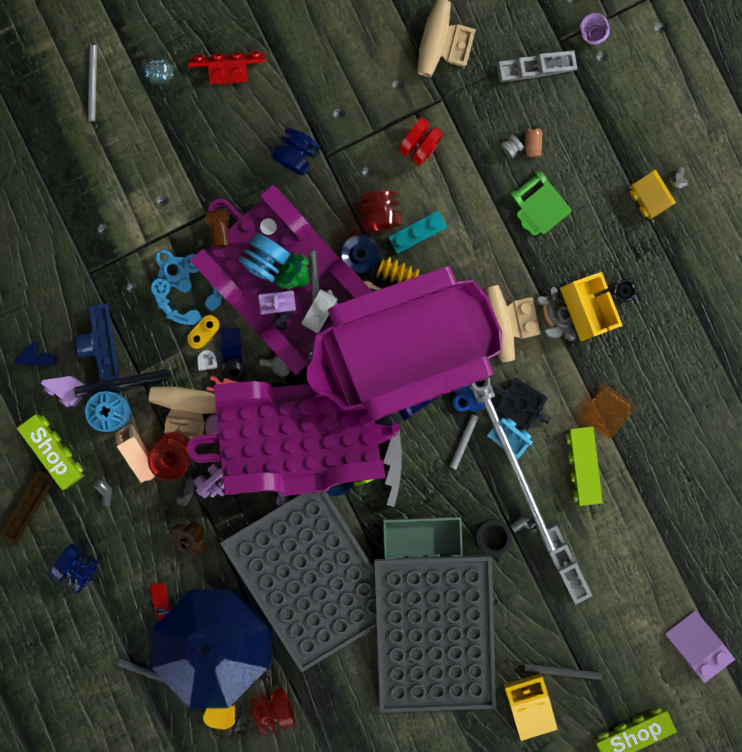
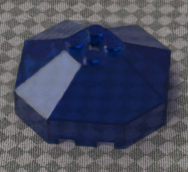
M191 589L153 628L152 669L189 708H231L271 669L272 628L259 617L258 613L234 589ZM204 643L211 647V651H208L207 655H204V651H200V647H203Z

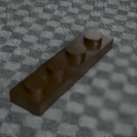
M42 469L37 470L1 531V537L15 545L19 543L55 482L49 473Z

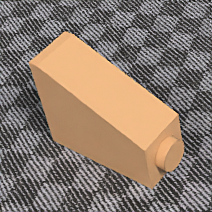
M129 424L115 432L117 448L139 481L142 483L145 480L153 479L158 473L156 465L133 425Z

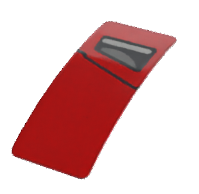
M166 584L151 585L157 620L161 621L172 618Z

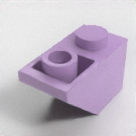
M67 376L41 382L45 386L44 390L52 396L54 394L59 396V401L67 407L70 405L76 406L82 398L75 396L74 388L84 384L75 377Z

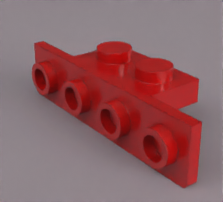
M252 51L249 54L234 52L225 56L221 53H216L210 57L194 55L189 59L188 65L189 67L208 66L210 84L248 82L247 63H263L266 57L265 53L260 51Z

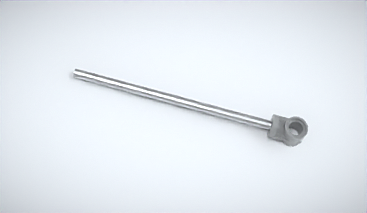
M490 378L483 379L482 387L476 386L475 383L468 385L477 403L484 402L548 551L555 550L554 543L490 398L494 397L495 394L490 385Z

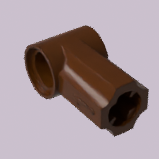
M227 209L207 211L206 220L210 228L212 248L222 249L228 247L227 226H229V214Z

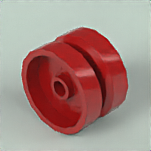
M421 117L412 127L398 149V152L405 157L409 156L416 149L412 156V162L418 167L432 155L444 135V132L437 127L431 129L426 135L430 128V122L424 117Z

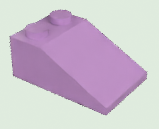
M696 610L665 633L696 676L704 683L735 660Z

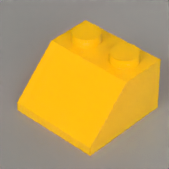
M656 170L630 187L631 197L634 201H638L641 206L640 211L642 215L648 217L649 220L676 203Z

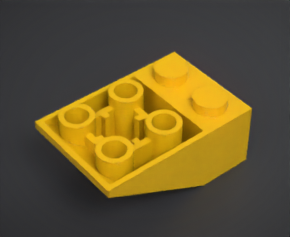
M540 673L504 684L521 741L558 730L546 686Z

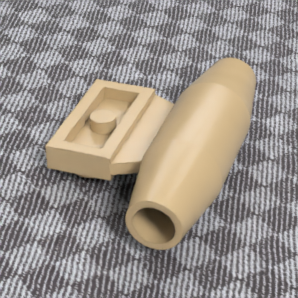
M436 0L427 19L419 48L417 73L422 76L432 77L440 57L451 64L462 67L467 65L476 29L459 24L449 26L451 2L448 0Z
M499 285L484 288V293L488 296L502 331V352L497 354L500 363L515 360L514 337L523 339L541 334L533 297L513 301L507 306Z
M151 387L150 403L171 409L166 417L164 436L191 440L193 437L204 435L205 420L203 414H216L215 394L181 387Z

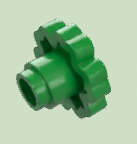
M294 252L289 256L284 265L279 264V273L276 274L275 278L277 285L282 289L287 288L288 290L293 287H305L310 281V275L306 267L309 263L307 257L302 253L296 254Z

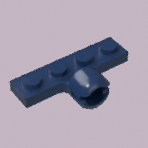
M108 303L89 306L92 332L76 335L74 339L76 354L80 358L96 357L100 382L118 379L119 372Z

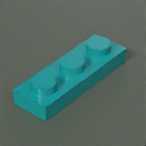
M438 210L391 235L388 239L398 255L447 228V225Z

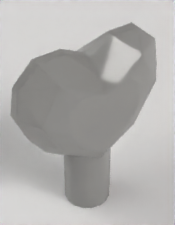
M275 355L272 359L260 358V365L271 367L278 376L285 377L289 374V367L278 355Z

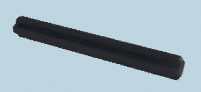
M167 369L77 386L74 388V393L76 397L97 394L98 392L168 380L169 372Z

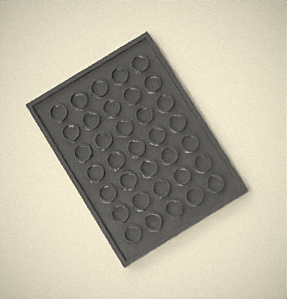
M326 491L298 494L220 542L301 673L377 627L375 569Z
M492 556L374 559L380 713L496 709Z

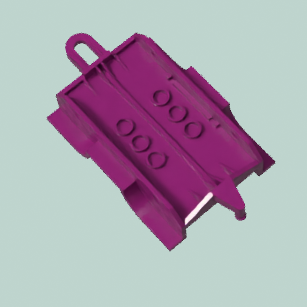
M274 184L261 195L262 199L244 216L227 200H214L210 204L208 211L224 207L237 220L230 229L228 228L229 246L218 249L212 248L211 245L206 251L202 249L190 261L289 369L297 375L313 360L315 336L333 326L330 315H328L319 333L301 324L312 306L311 279L303 288L282 289L277 285L275 279L273 282H270L269 280L257 277L248 271L238 260L240 256L249 260L250 257L243 252L245 249L252 252L255 251V248L249 243L254 234L258 232L288 251L290 255L294 252L296 254L302 253L308 260V250H316L319 291L323 290L326 292L332 290L334 297L337 298V304L361 297L373 291L321 239L306 219ZM264 219L275 221L277 227L273 234L266 235L261 231L260 224ZM275 262L274 266L278 269L279 264ZM308 263L306 267L308 268V272L310 275V266ZM271 270L268 272L276 278V273L272 272ZM294 291L296 311H292L293 316L286 320L288 328L279 329L273 323L272 315L274 313L261 315L259 295Z
M328 374L332 386L335 385L336 382L333 375ZM249 381L214 385L218 434L193 437L187 445L188 455L194 462L222 463L225 495L273 491L280 493L281 496L325 492L335 485L346 482L385 478L383 460H380L378 444L396 437L401 427L397 423H394L391 427L375 424V420L371 421L367 409L344 410L327 395L316 392L309 384L272 387L271 384L265 382ZM220 444V453L199 455L194 451L198 445Z

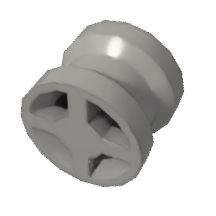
M513 134L508 137L506 142L500 143V147L510 158H513L517 151H521L524 148L522 143Z

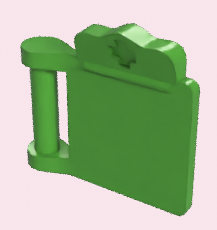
M540 170L534 173L535 176L517 191L513 190L510 193V196L521 208L517 213V218L521 221L522 227L533 236L538 235L540 232L541 234L547 233L572 211ZM538 182L544 185L523 202L521 196Z

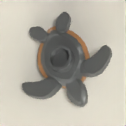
M552 287L548 292L549 296H541L536 299L537 303L542 305L544 318L552 328L545 330L544 334L552 339H557L563 334L566 340L575 341V330L570 326V324L574 323L567 305L563 300L557 298L558 291L555 287Z

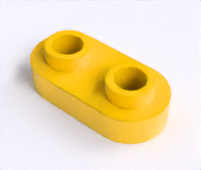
M211 315L205 316L189 333L187 338L188 344L194 349L203 348L219 331V320ZM207 322H213V327L207 328ZM195 336H200L198 343L194 342Z

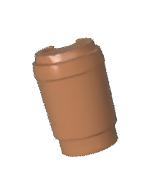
M526 129L524 132L526 157H541L543 135L541 129Z

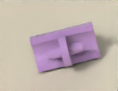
M294 291L259 295L261 315L296 311Z
M213 463L208 468V472L212 475L208 480L202 475L194 480L197 487L196 492L204 498L209 495L215 497L217 494L222 497L225 495L223 491L222 467L220 468Z

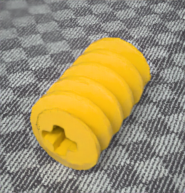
M388 257L385 261L384 259L382 260L376 278L383 274V281L390 277L391 284L396 280L398 284L418 277L419 269L417 268L412 272V266L405 269V263L398 266V260L391 264V257Z

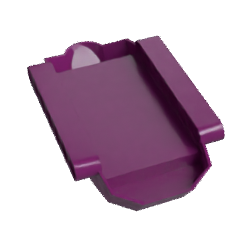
M447 266L329 308L328 313L333 326L315 336L313 360L308 366L306 375L309 385L316 392L327 395L344 410L367 409L371 421L493 376L494 372L489 359L502 352V331L488 296L473 280L457 282L451 267ZM328 366L336 382L333 386L326 371Z

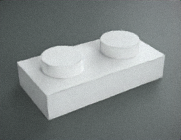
M320 290L301 324L319 333L329 315L328 309L335 305L337 298Z

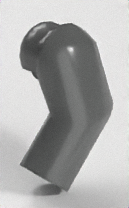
M186 479L184 495H177L176 503L178 505L183 504L185 506L189 503L194 494V479Z
M95 480L93 488L102 495L101 505L110 506L112 488L105 480Z
M526 515L521 516L509 525L514 532H517L522 527L532 531L538 529L534 517Z

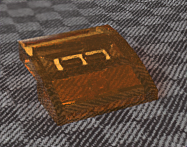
M603 384L582 413L581 418L610 439H613L635 408V405Z

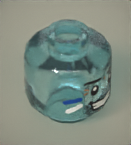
M152 59L149 61L148 66H145V78H149L151 84H168L170 79H173V66L166 59Z

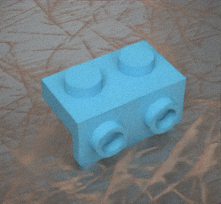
M507 417L506 420L501 418L502 427L518 460L527 447L532 444L530 440L531 435L523 429L521 432L516 429V423ZM493 427L487 436L503 448L495 427Z

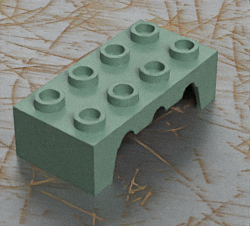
M460 516L383 519L385 559L463 556Z

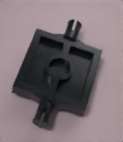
M515 377L511 385L506 389L497 383L494 385L493 391L501 395L500 403L495 410L510 418L516 424L529 430L532 423L537 419L546 424L551 420V417L542 412L548 397Z

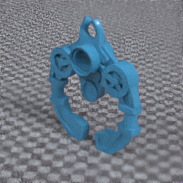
M161 249L160 252L166 254L167 259L162 261L160 260V253H155V260L160 270L158 278L154 280L151 286V290L159 305L158 308L164 311L167 319L170 318L181 324L194 325L202 319L199 311L190 310L185 315L177 313V310L172 311L168 305L170 301L166 299V295L170 292L171 286L182 292L191 290L192 285L189 273L199 271L190 261L196 254H191L187 257H174L168 250ZM170 264H175L178 267L177 274L170 275L167 268ZM214 286V293L205 302L206 307L211 311L219 307L222 300V295Z

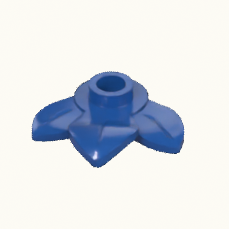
M478 381L475 384L478 387H482L483 382ZM468 385L454 390L455 396L452 399V404L457 411L463 412L469 409L477 412L485 408L484 402L477 403ZM460 398H463L465 400V404L463 406H460L458 404V400Z

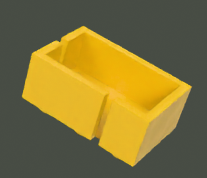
M602 272L574 281L560 288L581 342L623 326L610 292L597 297L594 296L595 293L608 288Z

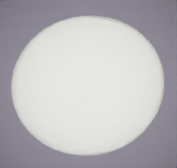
M264 219L261 222L260 229L264 234L271 235L276 231L277 226L274 220Z

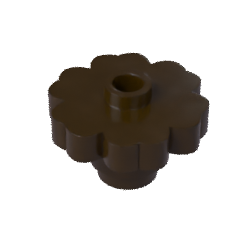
M192 522L187 526L176 524L169 533L170 541L176 544V549L184 555L189 554L192 558L199 557L206 548L205 541L202 539L204 528L197 522Z

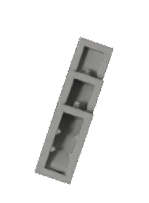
M574 51L544 53L538 56L522 57L517 60L496 63L499 82L536 78L577 70Z
M400 430L396 437L391 438L383 462L384 464L391 465L385 484L392 486L387 505L395 507L402 471Z
M554 524L548 527L547 530L556 549L551 552L548 551L576 605L591 597L592 594L557 525ZM538 532L539 535H540V537H541V539H542V541H543V543H544V545H545V547H546V549H547V546H546V544H545V542H544V540H543V537H542L541 533Z

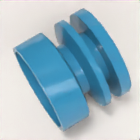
M256 232L249 242L255 248V251L252 252L245 249L243 252L250 257L249 260L243 256H240L238 260L248 271L257 277L273 282L275 277L268 272L271 270L278 274L279 270L274 266V263L284 265L290 253L269 238Z
M108 391L98 392L93 395L85 408L86 419L90 426L102 432H114L122 429L128 423L131 414L130 405L126 398L120 394ZM105 407L111 411L108 413V416L102 413L105 411Z

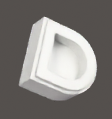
M205 350L198 355L199 371L218 368L217 357L213 352Z

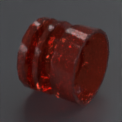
M378 190L359 197L360 203L365 204L360 206L361 211H370V214L362 216L363 230H384L403 225L401 211L392 210V208L400 205V201L394 200L399 198L398 191Z
M176 431L162 434L156 440L148 456V467L152 474L164 481H175L181 478L192 461L187 451L190 439Z
M283 687L271 691V701H268L264 694L260 696L261 703L257 697L251 699L253 717L256 726L264 738L269 736V728L273 734L277 733L276 724L278 723L283 731L296 727L294 713Z

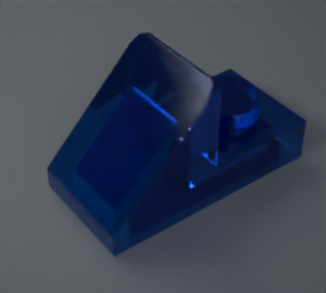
M240 328L221 329L223 363H226L229 359H239L243 362Z
M33 341L14 359V363L57 365V358L51 357L52 353H40V356H38L39 342Z

